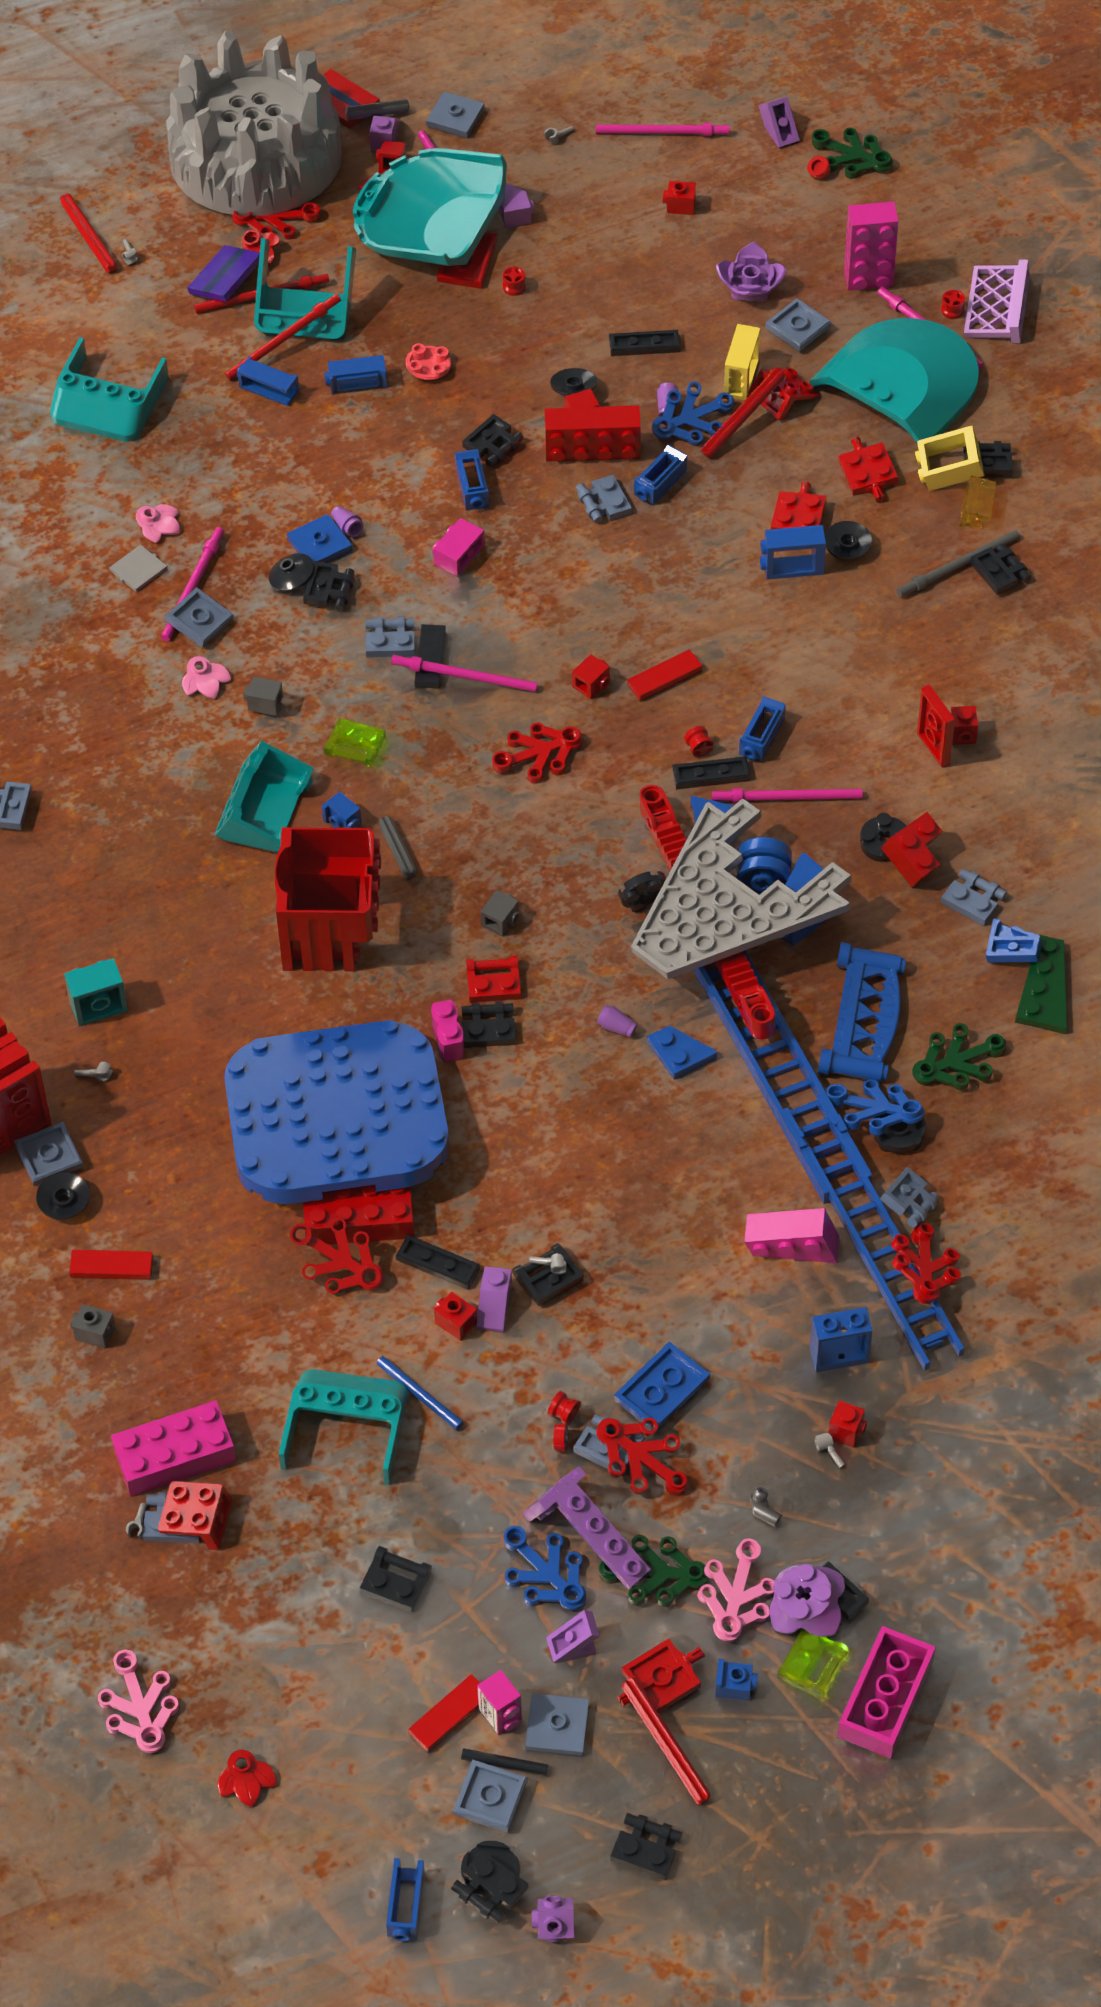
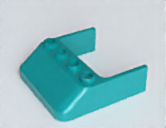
M261 238L254 325L263 333L280 334L313 310L312 307L316 304L325 302L336 293L269 287L267 284L270 241ZM348 246L344 293L338 294L342 301L328 310V314L320 319L318 317L293 336L339 339L344 336L352 303L356 248Z
M79 337L57 379L50 409L51 420L60 426L124 442L134 441L140 435L169 378L167 359L161 358L151 380L144 389L78 374L87 358L84 338Z
M316 1369L305 1371L300 1376L292 1393L278 1453L280 1468L283 1470L287 1468L298 1415L301 1409L386 1421L392 1427L383 1465L384 1484L390 1485L408 1401L407 1388L398 1381Z

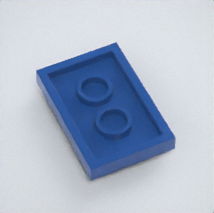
M669 1341L614 1394V1400L640 1422L646 1418L655 1419L659 1429L710 1380V1373ZM645 1424L651 1431L654 1430L651 1424Z

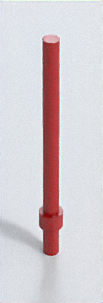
M328 274L314 277L308 275L300 277V280L271 287L294 290L303 289L305 291L312 289V286L329 283L330 281ZM257 290L232 295L226 302L214 299L194 304L195 312L200 313L256 300Z
M336 293L325 302H319L312 307L313 310L249 356L253 361L260 360L318 317L321 319L327 315L328 310L342 301ZM248 357L224 373L229 381L237 376L239 366L244 364Z

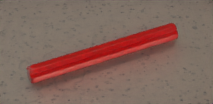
M66 193L60 197L61 205L107 273L116 271L117 263L71 194Z
M774 368L701 448L704 456L712 458L782 382L785 374L780 368Z
M634 1677L626 1680L622 1684L623 1691L698 1805L706 1802L711 1796L710 1792L642 1687Z

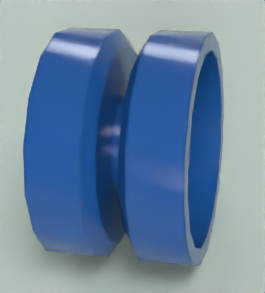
M758 837L741 843L737 848V851L742 854L743 861L736 867V879L759 895L777 880L784 885L786 884L791 875L792 851L787 844L774 838Z

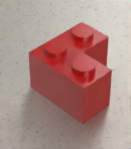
M928 812L890 837L881 847L911 888L928 877L940 865L926 846L931 844L943 831Z

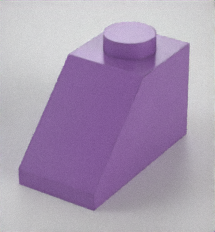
M787 97L758 105L764 127L778 147L800 141Z
M373 116L369 131L371 151L376 152L377 149H380L383 141L396 142L401 119Z
M506 183L505 198L499 207L504 227L510 228L531 224V214L535 213L533 201L528 200L526 191Z
M484 1267L480 1288L477 1329L504 1333L512 1289L511 1269Z

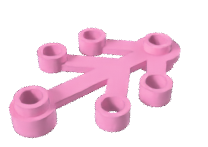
M747 1538L742 1540L736 1549L739 1564L733 1586H731L724 1574L723 1565L720 1561L712 1559L704 1568L705 1575L715 1580L728 1603L725 1612L716 1598V1589L710 1584L703 1585L698 1591L699 1601L708 1605L716 1619L713 1624L714 1633L723 1641L730 1642L736 1640L741 1634L742 1627L754 1621L764 1622L770 1614V1609L766 1604L757 1603L751 1611L737 1616L739 1606L761 1596L770 1597L774 1593V1580L771 1578H764L758 1585L744 1591L750 1565L757 1560L761 1553V1547L754 1539ZM743 1550L749 1551L751 1557L746 1556ZM709 1566H715L718 1572H712ZM763 1584L769 1585L771 1591H766L763 1588ZM703 1591L710 1592L711 1597H705ZM756 1609H761L765 1616L758 1615ZM723 1625H728L731 1628V1632L724 1630Z
M121 1650L114 1656L115 1670L124 1676L132 1702L116 1696L110 1689H104L98 1694V1702L103 1709L113 1707L138 1718L140 1727L123 1721V1718L118 1714H112L106 1720L107 1730L111 1734H119L121 1732L135 1738L140 1750L146 1753H155L165 1744L163 1728L170 1716L178 1712L179 1703L174 1696L163 1698L161 1702L162 1709L152 1723L149 1713L161 1692L170 1687V1676L165 1671L156 1672L153 1676V1683L145 1698H143L135 1674L137 1669L136 1655L130 1650ZM125 1662L131 1663V1666L127 1668L121 1667ZM159 1678L167 1679L163 1684L157 1683ZM105 1696L112 1697L109 1702L102 1701ZM167 1703L175 1704L172 1709L165 1707ZM113 1721L120 1722L117 1727H111L110 1724ZM149 1737L156 1738L153 1743H147L146 1740Z

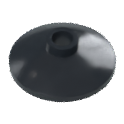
M569 368L555 373L550 380V385L556 393L567 396L587 389L594 390L597 385V378L595 374L586 369Z
M841 521L830 526L825 532L826 549L830 554L840 559H857L864 556L870 550L872 536L869 530L860 523Z
M296 553L285 556L272 567L269 573V582L275 590L280 592L296 590L310 580L314 573V563L306 554Z
M66 1172L57 1173L46 1178L40 1184L36 1194L37 1205L41 1212L56 1220L76 1217L84 1211L90 1199L87 1183L78 1175ZM63 1199H67V1200H68V1201H66V1202H60V1201L63 1200Z

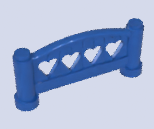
M841 942L836 967L847 970L833 1050L822 1048L818 1074L828 1076V1073H835L867 1080L874 1079L878 1082L881 1080L886 1081L889 1065H884L883 1061L892 1046L899 1024L901 995L898 973L904 974L905 958H901L899 955L851 947V943ZM883 976L886 979L882 984L884 990L876 991L864 980ZM879 997L882 999V1002L879 1004L881 1011L877 1013L872 1012L861 1001ZM875 1018L879 1022L875 1025L877 1033L870 1034L857 1023ZM868 1039L875 1042V1045L872 1046L874 1053L870 1056L865 1055L853 1044Z

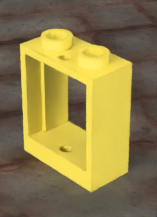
M737 324L725 362L724 392L731 394L735 399L746 400L759 362L760 328Z
M973 426L917 441L919 451H915L918 465L922 467V469H918L921 483L926 482L929 491L984 476L979 443ZM966 446L969 460L930 470L929 456Z

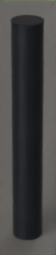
M463 1748L461 1760L472 1762L473 1759L492 1766L547 1776L549 1766L548 1764Z

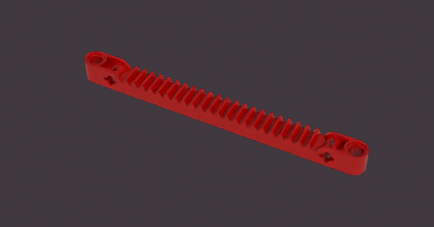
M647 785L639 793L640 812L670 872L687 838L684 837L680 824H677L675 813L663 789L657 785ZM742 951L715 961L750 1034L761 1040L772 1037L775 1033V1011L764 988L759 986L758 978L754 975L750 962H747L746 954H743Z

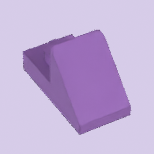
M583 1610L546 1637L553 1662L560 1663L595 1653L593 1641L600 1637L592 1611Z

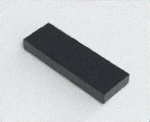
M678 330L609 334L611 356L680 352Z
M421 624L418 657H421L423 661L442 664L446 625ZM420 670V672L415 673V687L439 688L441 674Z
M746 756L672 765L676 790L750 781Z
M410 1235L406 1236L396 1254L397 1261L469 1290L480 1270V1264Z

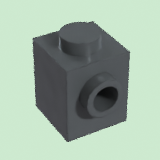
M253 676L250 686L247 685L244 691V700H247L248 710L277 716L283 699L282 682Z
M496 890L480 911L481 926L503 937L510 926H514L520 918L518 900L510 894H504Z
M82 1304L79 1312L74 1313L70 1327L73 1329L75 1340L106 1348L115 1328V1321L112 1312Z

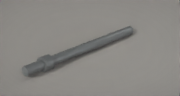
M1014 530L925 575L919 574L911 578V582L896 589L898 596L902 597L914 590L918 592L926 588L927 584L969 564L971 556L990 547L995 551L997 546L1002 543L1007 545L1020 538L1019 532Z

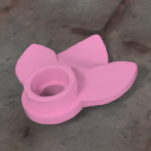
M160 504L154 508L142 506L137 510L136 520L139 526L142 527L144 536L150 541L158 543L161 534H180V526L175 519L179 514L176 508Z
M196 656L191 658L187 664V674L183 678L182 687L187 696L199 691L204 696L214 700L219 691V683L230 682L231 677L228 670L221 664L210 663L206 658ZM201 665L203 666V669L198 670L195 668V666Z

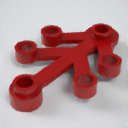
M306 203L303 205L302 210H289L263 216H252V212L245 216H240L234 211L232 220L237 225H248L262 234L264 232L273 233L271 227L264 226L257 221L265 220L281 231L284 239L290 240L296 235L295 228L281 220L304 219L307 222H315L320 218V207L316 203Z
M539 722L533 723L530 726L531 737L522 735L519 731H511L507 735V742L510 747L517 748L523 745L530 748L513 755L505 751L496 752L492 757V767L497 773L505 774L513 765L537 757L533 767L528 770V781L532 784H538L543 779L542 770L551 751L560 748L556 759H553L550 763L551 773L562 775L565 772V761L571 750L581 746L583 741L582 734L577 728L572 726L565 727L559 731L546 727ZM545 736L554 740L546 742L539 739Z
M335 1217L330 1223V1228L335 1233L339 1251L313 1236L311 1229L306 1224L300 1223L293 1226L290 1231V1238L295 1244H307L332 1259V1261L316 1265L312 1263L304 1265L302 1268L304 1278L312 1280L317 1275L345 1268L356 1274L342 1279L329 1278L325 1283V1288L331 1294L339 1292L340 1289L361 1285L367 1290H374L382 1284L384 1273L380 1266L372 1263L368 1246L369 1235L366 1232L358 1231L353 1237L354 1244L359 1247L361 1265L351 1257L345 1233L346 1222L343 1218ZM341 1220L344 1225L343 1228L335 1230L333 1228L334 1221ZM299 1229L306 1231V1237L302 1240L296 1237V1231ZM359 1234L366 1236L367 1240L364 1244L357 1243L356 1237ZM308 1266H312L315 1269V1274L312 1277H308L305 1274V1269ZM368 1271L375 1273L376 1278L374 1281L369 1282L365 1279V1274ZM332 1280L337 1281L339 1285L335 1291H331L328 1288V1283Z
M923 1222L917 1225L910 1235L911 1240L919 1246V1257L908 1247L910 1240L905 1235L897 1234L891 1246L900 1253L896 1254L892 1265L914 1284L913 1295L915 1299L923 1304H931L938 1299L941 1289L949 1285H956L961 1278V1272L954 1267H948L942 1277L933 1281L932 1274L947 1266H955L960 1258V1254L953 1248H947L942 1257L931 1262L930 1243L934 1238V1228L929 1223ZM910 1263L920 1272V1276L909 1267Z
M606 1418L598 1424L596 1435L599 1441L607 1446L609 1458L608 1473L610 1476L618 1478L625 1471V1463L619 1458L618 1446H620L628 1455L632 1480L630 1489L634 1494H643L648 1486V1481L642 1474L641 1463L665 1480V1489L669 1494L678 1496L685 1492L688 1486L687 1476L681 1471L670 1470L649 1454L663 1451L675 1453L680 1446V1439L676 1435H667L664 1440L633 1442L626 1437L643 1434L647 1437L653 1436L658 1429V1423L653 1418H646L642 1423L624 1425L614 1418ZM651 1424L654 1430L648 1431L644 1425ZM606 1428H613L615 1434H608ZM667 1441H674L676 1447H669ZM612 1465H619L621 1471L615 1472L612 1469ZM673 1478H680L682 1484L676 1485L673 1482ZM639 1481L644 1487L638 1489L635 1487L634 1482Z

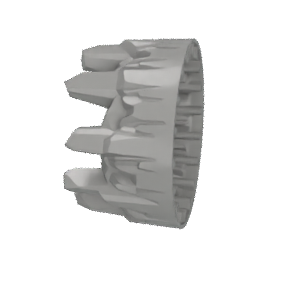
M226 30L218 41V67L214 68L210 73H208L200 56L184 54L179 67L178 87L172 90L170 94L171 114L166 120L171 173L179 188L188 197L209 209L221 213L234 215V211H236L238 215L245 216L252 212V216H263L297 208L321 194L331 184L342 162V139L338 113L332 104L327 79L318 71L315 51H300L295 59V69L291 66L287 41L280 35L268 41L263 50L262 60L244 64L236 35Z

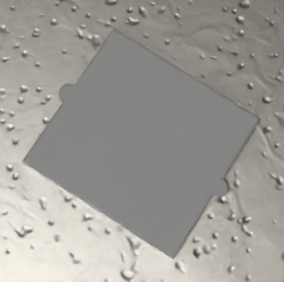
M140 544L109 567V570L120 579L121 583L127 584L137 592L167 570V565L160 561L155 553H150Z

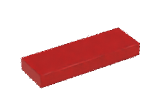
M688 649L627 679V685L639 701H642L701 672L703 665L691 650Z
M72 1250L69 1270L70 1278L151 1280L153 1253L149 1251Z
M470 1674L408 1729V1734L429 1752L479 1708L477 1685L480 1682Z

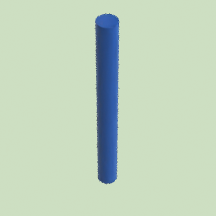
M382 1356L377 1361V1365L396 1381L404 1384L410 1393L456 1431L462 1427V1420L387 1358Z

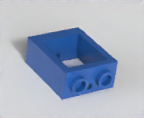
M823 525L765 530V538L760 541L761 554L764 555L760 556V569L765 570L767 580L824 575L826 541ZM812 549L811 555L774 558V552Z
M866 1307L812 1317L810 1352L816 1372L869 1363L873 1330ZM842 1355L844 1359H839L838 1357Z

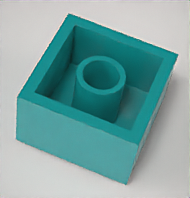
M114 958L101 960L93 965L76 968L64 973L69 1002L78 1026L128 1011L124 984Z

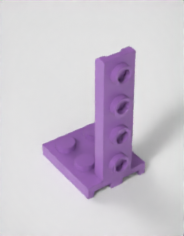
M578 1466L561 1478L524 1511L522 1515L528 1522L536 1517L542 1520L546 1515L548 1516L558 1508L623 1585L629 1589L651 1569L577 1484L586 1475L581 1467Z

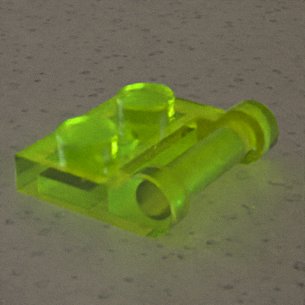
M338 718L333 732L325 744L324 754L328 756H333L334 754L350 758L372 767L385 739L386 732L384 729Z
M802 1628L780 1667L777 1678L815 1697L823 1698L827 1691L826 1685L840 1660L844 1659L848 1654L849 1648L841 1642H834L826 1637L812 1635ZM824 1651L830 1653L831 1655L817 1680H809Z

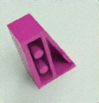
M825 1208L747 1214L745 1244L752 1256L837 1263L840 1236Z

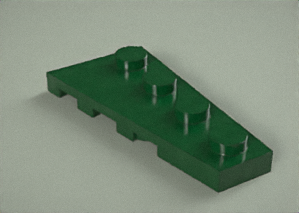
M1039 935L1042 943L1038 962H1031L1015 1023L1066 1034L1064 940Z

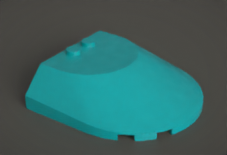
M443 148L425 149L418 152L419 156L407 159L406 155L390 162V169L381 175L377 172L368 180L358 194L353 207L354 228L361 241L375 252L392 257L447 266L465 265L468 263L505 198L507 163L501 154Z
M896 318L878 322L857 333L810 380V384L814 390L821 384H827L845 391L896 421L907 430L918 444L917 441L943 434L967 408L977 390L979 369L973 350L960 335L950 328L924 319Z

